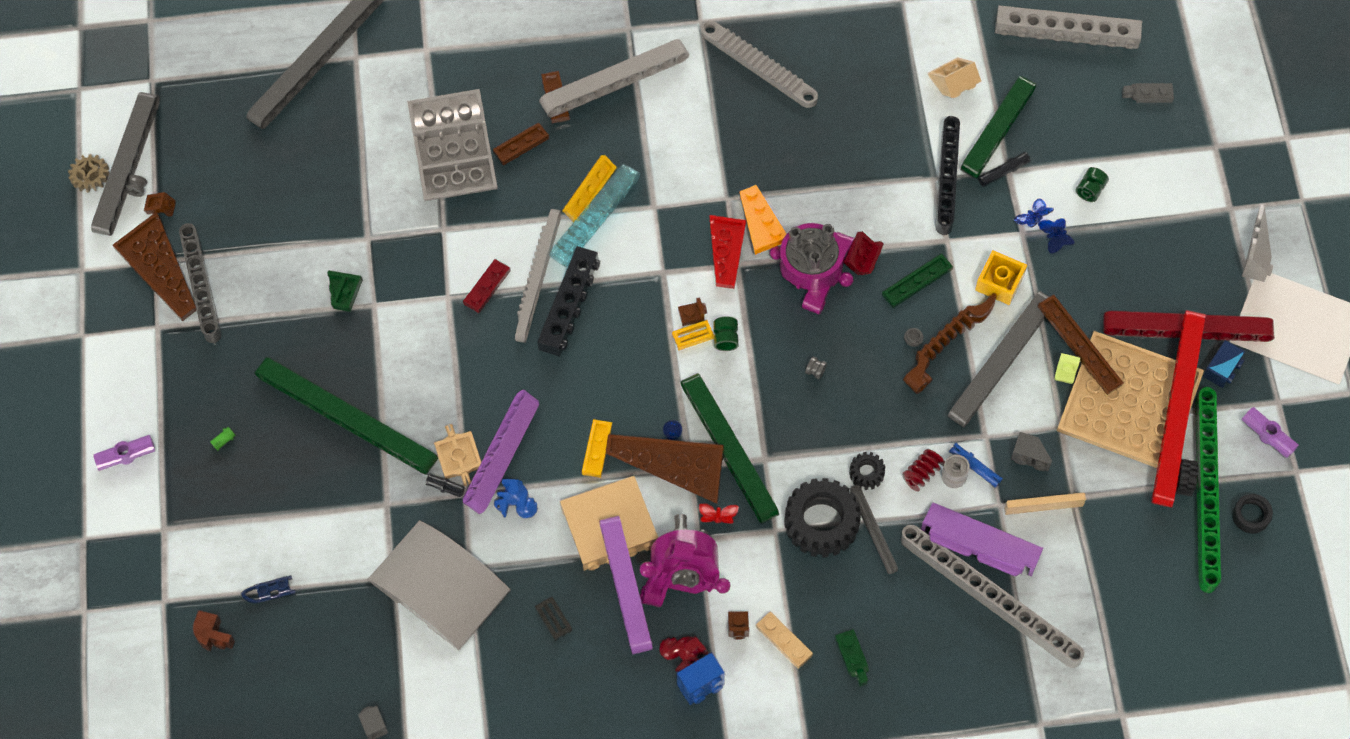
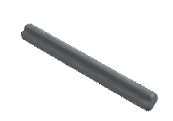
M859 485L850 488V493L853 492L857 497L856 502L860 504V513L888 574H893L898 571V566Z

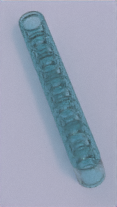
M625 163L622 164L555 244L550 252V258L567 267L576 246L584 247L638 182L640 172Z

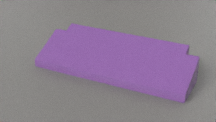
M934 502L921 527L922 531H925L927 526L931 527L929 531L931 542L964 556L974 554L979 562L1012 576L1022 574L1024 567L1030 568L1028 576L1032 577L1043 551V548Z

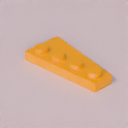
M757 185L740 191V198L754 254H759L780 245L786 236V232Z

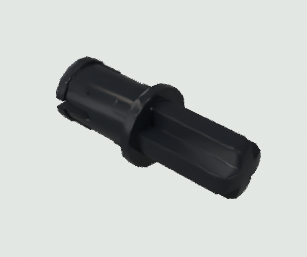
M430 473L425 482V485L441 490V493L447 492L457 497H461L464 494L465 488L450 482L448 478L443 479Z

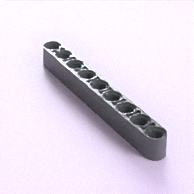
M139 92L92 220L91 231L93 233L112 236L128 194L125 189L129 185V177L134 175L159 106V95Z
M1041 291L1036 294L948 414L949 419L963 428L966 427L1046 318L1038 308V304L1047 299L1048 295Z

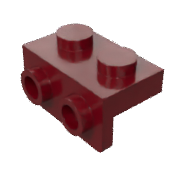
M863 231L857 232L844 263L857 275L871 274L884 243L882 241L874 242Z

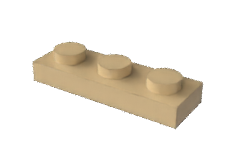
M771 611L756 624V628L798 669L813 656V653Z

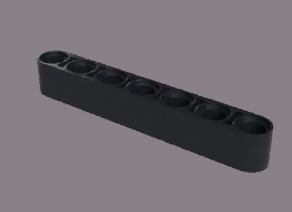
M956 116L946 117L942 128L936 212V231L941 235L949 234L954 223L960 120Z

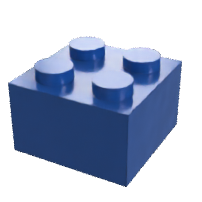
M713 653L708 654L677 673V686L689 705L705 700L706 695L711 692L713 694L723 689V685H725V672Z

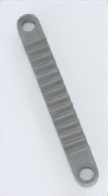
M706 21L702 24L701 34L708 42L806 108L816 105L817 91L804 83L803 79H798L796 74L793 75L790 70L787 71L779 63L776 64L774 59H769L768 55L765 56L762 51L759 52L756 47L753 48L751 44H747L746 40H741L740 36L737 37L728 28L725 29L714 21ZM710 27L714 28L715 31L707 33L705 30ZM812 95L813 100L807 101L804 99V96Z
M551 209L547 224L542 226L540 239H538V245H536L537 252H534L535 258L532 259L533 265L530 266L531 271H529V278H527L523 298H521L522 304L519 305L520 311L517 312L519 320L515 335V341L526 343L559 228L561 210Z

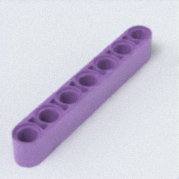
M525 390L519 391L514 397L464 495L463 503L478 514L483 513L487 509L539 406V401Z
M615 516L599 520L632 654L652 650V643L620 517Z

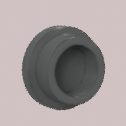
M911 328L905 332L904 340L909 346H919L923 341V333L917 328Z

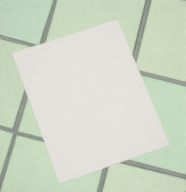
M1271 273V276L1267 275L1265 282L1254 279L1240 316L1272 318L1274 320L1275 339L1269 342L1230 341V343L1340 385L1350 357V303Z

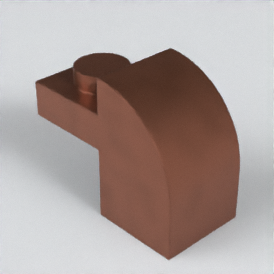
M198 610L193 624V632L200 645L208 651H211L213 644L219 649H225L226 647L232 649L235 642L233 637L229 634L218 632L221 624L218 615Z

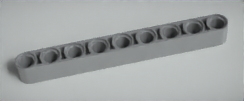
M676 39L543 95L539 102L549 117H554L680 64L689 57V52L681 40Z

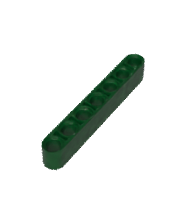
M1021 75L1019 76L965 158L960 169L961 171L976 179L980 176L1032 96L1037 83Z

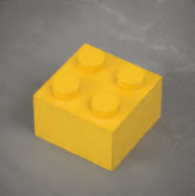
M992 250L977 280L975 291L989 297L995 293L997 295L996 300L1010 305L1025 275L1027 264Z

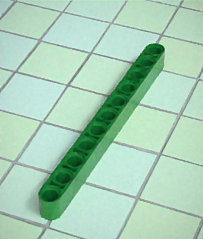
M1204 387L1199 391L1195 400L1196 461L1198 462V572L1200 589L1205 593H1212L1221 581L1217 395L1212 388ZM1202 397H1207L1210 401H1205ZM1203 415H1208L1210 419L1204 418ZM1203 432L1208 433L1210 437L1205 436ZM1203 450H1208L1211 454L1208 455ZM1203 468H1208L1211 473L1206 472ZM1204 486L1210 487L1212 491H1207ZM1204 504L1210 505L1212 509H1207ZM1205 523H1210L1213 528L1207 527ZM1205 541L1211 542L1213 546L1206 545ZM1205 560L1212 561L1214 565H1208ZM1206 579H1211L1214 584L1207 583Z

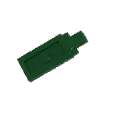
M854 629L835 635V641L848 674L851 677L856 676L859 686L868 684L866 675L869 672L868 664Z

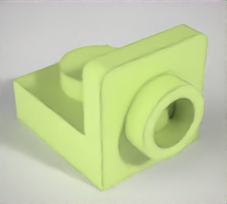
M1061 353L1055 380L1073 384L1080 358Z

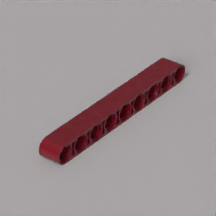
M1108 311L1103 314L1104 334L1111 336L1180 338L1184 314ZM1205 315L1202 339L1269 342L1275 339L1274 320L1268 317Z

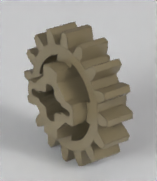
M91 154L85 158L84 155H81V160L76 158V164H70L72 170H68L74 188L78 187L81 192L85 188L87 193L92 188L94 191H97L98 186L103 188L102 182H106L109 176V167L103 158L100 159L98 155L93 158Z

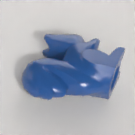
M502 479L505 491L497 492L498 497L502 499L494 501L495 508L502 513L504 518L507 516L509 506H516V512L521 518L533 517L538 510L537 502H535L534 498H529L528 490L523 485V482L515 479Z

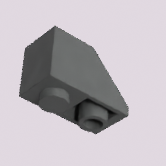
M1019 432L1011 460L1020 465L1033 466L1039 471H1049L1052 460L1040 439Z

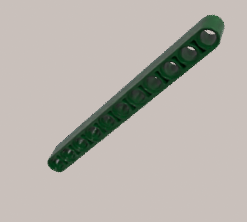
M268 357L263 360L254 372L260 380L422 474L427 475L438 460V457L430 450Z

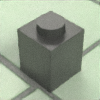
M377 706L366 707L358 714L368 739H376L388 733Z

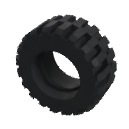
M817 478L811 479L810 484L804 482L800 485V489L795 488L792 496L788 498L784 520L785 528H787L786 533L788 538H792V544L795 547L801 546L800 551L803 553L809 551L811 556L817 557V554H822V558L828 557L829 553L835 556L840 554L841 549L843 551L848 549L849 544L853 543L856 539L861 520L860 504L856 502L857 497L853 492L849 494V488L846 485L841 487L839 481L828 482V478H822V481H818ZM815 505H828L840 514L841 523L832 530L818 531L810 527L804 520L805 511Z

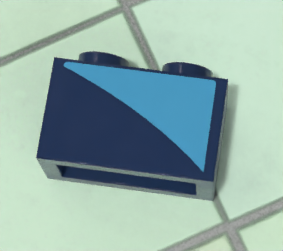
M1225 340L1207 367L1203 377L1221 388H1224L1226 383L1231 384L1236 375L1233 373L1236 368L1240 369L1245 361L1242 358L1245 351Z

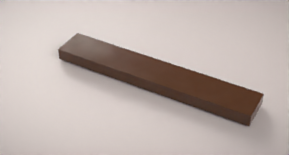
M1054 294L1038 304V308L1074 354L1080 358L1082 364L1107 395L1124 384Z

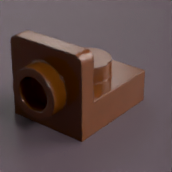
M165 192L147 195L143 211L147 214H154L156 211L157 213L163 212L170 217L173 216L176 201Z
M700 297L696 298V303L678 307L682 326L705 321L707 308L706 304L701 302Z
M748 611L728 612L729 637H733L735 640L749 637Z

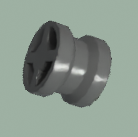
M131 175L128 180L129 185L126 186L125 191L132 196L142 197L147 180L138 175Z
M813 356L807 365L805 373L808 375L813 374L815 378L820 380L827 367V362H820Z

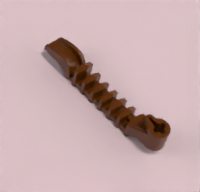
M995 293L984 303L977 306L968 305L963 311L961 310L958 316L952 318V321L949 324L947 323L935 338H931L928 345L925 344L923 349L917 352V366L908 372L903 379L916 394L922 392L933 380L925 370L928 368L930 361L932 362L936 358V353L940 354L943 351V346H948L950 339L953 341L957 337V333L962 335L966 330L965 327L971 331L975 327V323L985 321L995 305L997 298Z

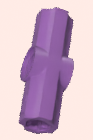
M1254 407L1242 418V421L1259 435L1263 443L1270 444L1286 458L1299 446L1281 430L1277 422L1270 421ZM1266 430L1273 432L1274 435L1267 433Z
M147 435L130 442H118L113 448L93 454L97 469L101 471L118 464H130L135 458L155 452V447L151 436ZM128 451L127 454L121 455L122 452Z

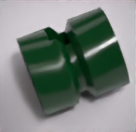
M1090 167L1075 191L1083 200L1095 202L1107 185L1109 177L1101 169Z
M719 317L713 321L715 333L714 348L719 351L737 349L739 347L738 334L736 333L738 331V320L733 317Z

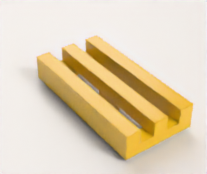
M708 320L672 332L678 351L714 339V334ZM706 327V329L693 332L689 335L678 338V336Z

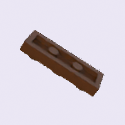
M559 71L541 74L545 94L562 87ZM568 111L551 117L552 123L570 120Z
M538 122L495 147L493 153L504 166L548 140L549 135Z

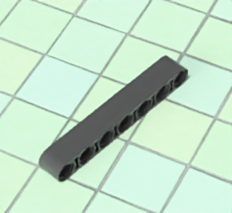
M185 223L180 227L179 235L200 328L205 340L209 343H215L221 338V330L200 238L195 226Z

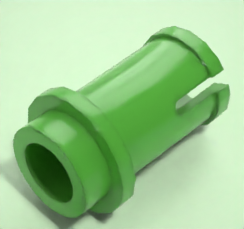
M229 427L223 428V432L211 440L210 443L218 451L227 442L233 441L236 435Z

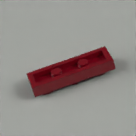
M494 259L463 300V304L480 313L510 273V267Z

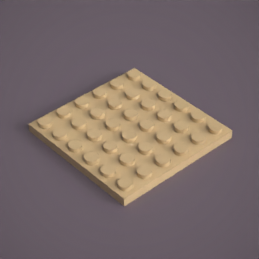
M1094 331L1090 341L1124 384L1107 395L1085 366L1081 364L1057 432L1157 468L1176 360ZM1199 368L1196 370L1190 409L1204 370Z

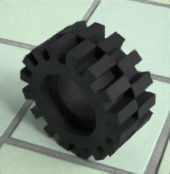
M863 452V455L857 454V458L854 457L851 462L849 471L853 484H858L861 488L863 486L865 490H868V487H871V490L875 489V486L878 487L883 482L886 467L883 464V459L879 460V455L877 454L873 456V452H870V455H867V452ZM864 465H870L874 468L875 473L871 477H865L860 473V468Z
M1181 459L1176 494L1193 496L1198 476L1197 461Z

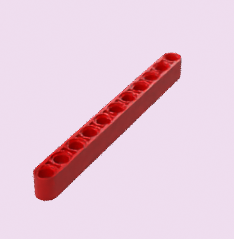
M1186 310L1184 314L1153 489L1152 504L1170 508L1173 506L1197 370L1205 322V314Z

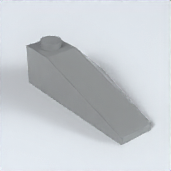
M1260 205L1242 277L1265 282L1267 275L1271 276L1273 265L1270 264L1272 256L1265 206Z

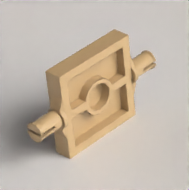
M449 424L451 431L448 425L445 426L448 437L434 442L445 479L461 476L463 485L467 486V482L468 485L471 484L469 473L478 470L481 460L472 432L455 434L453 424Z

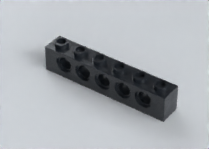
M576 246L538 339V350L559 357L562 350H566L568 346L567 338L574 331L575 324L573 323L575 318L578 319L581 313V303H585L588 292H586L588 286L591 287L594 281V271H598L601 260L598 259V252ZM581 268L587 269L585 271H580ZM580 284L579 287H574L573 285ZM574 300L572 303H567L566 301ZM561 316H567L566 319H560ZM555 332L561 333L560 335H553Z

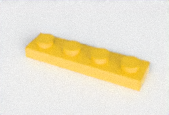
M606 155L600 156L562 210L573 223H578L617 168Z

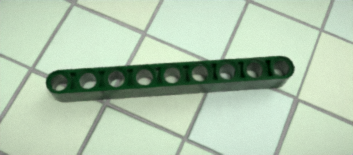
M696 373L680 381L684 393L713 443L724 445L723 460L758 521L763 524L779 516L776 504L700 374Z

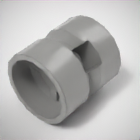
M952 455L946 459L942 470V481L946 486L959 488L965 484L970 469L968 460L961 455Z

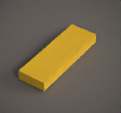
M593 419L582 475L601 478L606 457L608 434H611L612 422Z

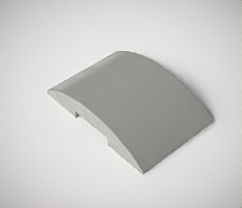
M480 89L407 101L424 202L498 189Z
M420 520L368 578L370 583L396 603H400L458 651L510 592V589L478 559L449 537Z

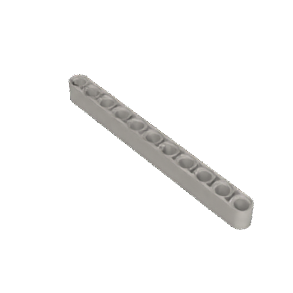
M907 525L904 527L901 535V543L904 547L1066 666L1075 668L1080 665L1084 657V650L1080 645L950 550L931 542L930 536L917 526ZM906 534H912L915 538L909 539L906 537ZM922 546H929L931 550L925 551L922 549ZM943 557L947 560V562L942 563L938 560V558ZM960 569L963 571V574L958 575L954 570ZM977 581L979 586H972L970 582ZM993 593L996 598H989L986 594ZM1003 605L1011 606L1012 610H1005ZM1019 617H1026L1029 622L1023 623ZM1036 629L1044 630L1045 634H1038ZM1052 641H1059L1062 647L1054 646ZM1069 653H1075L1079 659H1072Z

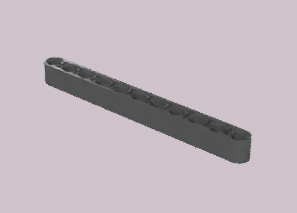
M352 0L251 107L246 116L247 120L261 129L266 128L384 0Z

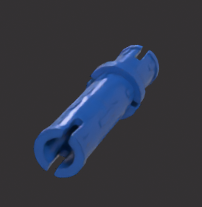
M957 442L949 450V453L952 455L965 457L970 464V468L993 485L994 488L1003 480L1002 477L976 459L972 452H967Z

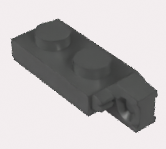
M1136 83L1131 86H1123L1122 98H1132L1136 100V103L1173 102L1172 83Z

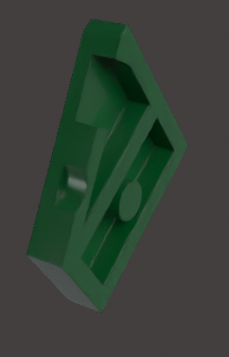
M328 270L331 306L336 310L351 312L363 281L362 277Z

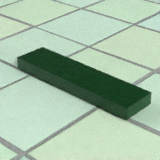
M941 253L884 290L882 296L892 308H895L953 270V266Z

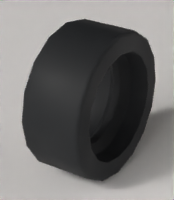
M1246 494L1236 503L1232 516L1234 523L1239 529L1246 533L1254 534L1266 529L1272 520L1273 510L1269 501L1261 495ZM1246 504L1258 506L1264 512V519L1257 524L1248 522L1241 514L1242 507Z

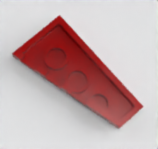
M709 215L716 286L735 289L746 220Z

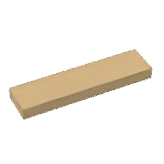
M1085 493L1009 500L1004 508L1005 515L1083 507L1086 496Z

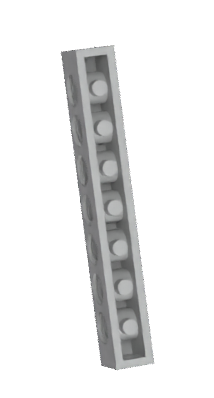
M998 6L995 33L1001 35L1053 39L1055 41H1071L1074 43L1081 42L1092 45H1108L1110 47L1118 46L1128 49H1138L1142 32L1141 20Z

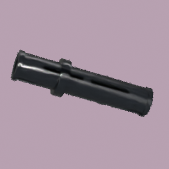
M1023 152L1017 157L1007 159L1004 164L979 176L978 181L980 185L985 187L1008 173L1016 172L1018 168L1031 162L1030 156L1027 152Z

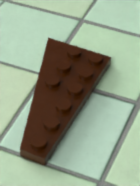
M156 211L112 246L183 322L197 310Z
M608 434L606 454L718 504L724 445Z

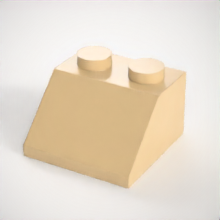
M958 57L928 73V76L940 92L951 98L960 96L961 92L976 87V84L981 82L975 62Z

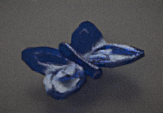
M1038 198L1032 206L1033 211L1028 210V214L1017 215L1014 218V222L1020 225L1027 224L1032 228L1043 219V216L1053 212L1054 208H1046L1045 201Z
M1060 218L1054 222L1051 220L1038 222L1040 230L1050 233L1047 234V238H1051L1048 243V250L1051 254L1058 252L1062 245H1073L1075 243L1066 234L1067 230H1064L1066 227L1065 219Z

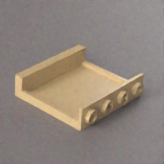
M635 476L560 501L562 513L565 515L584 571L588 569L595 570L605 563L609 564L599 520L615 516L620 517L630 557L635 556L637 552L642 550L650 551L652 544L658 538Z

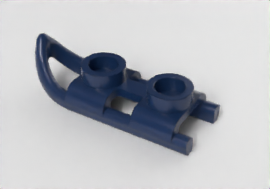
M292 575L253 585L243 590L241 596L250 603H261L296 593L295 589L290 590L289 580H293ZM257 589L259 599H251L245 594ZM278 590L279 594L271 596V591Z

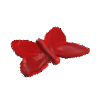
M700 504L699 512L703 515L700 522L714 521L715 523L732 524V517L736 516L739 507L737 505H729L724 507L722 511L720 507H717L715 511L708 504Z

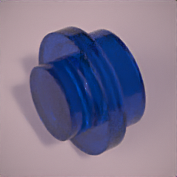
M668 421L663 427V433L669 439H677L682 434V426L677 421Z

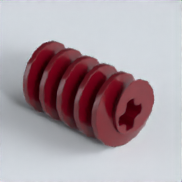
M926 449L923 454L918 456V460H915L913 465H910L908 470L903 472V478L911 489L919 492L918 485L924 487L925 483L923 480L929 482L930 477L928 474L932 477L935 476L934 470L940 471L941 468L938 464L944 466L945 460L935 451Z

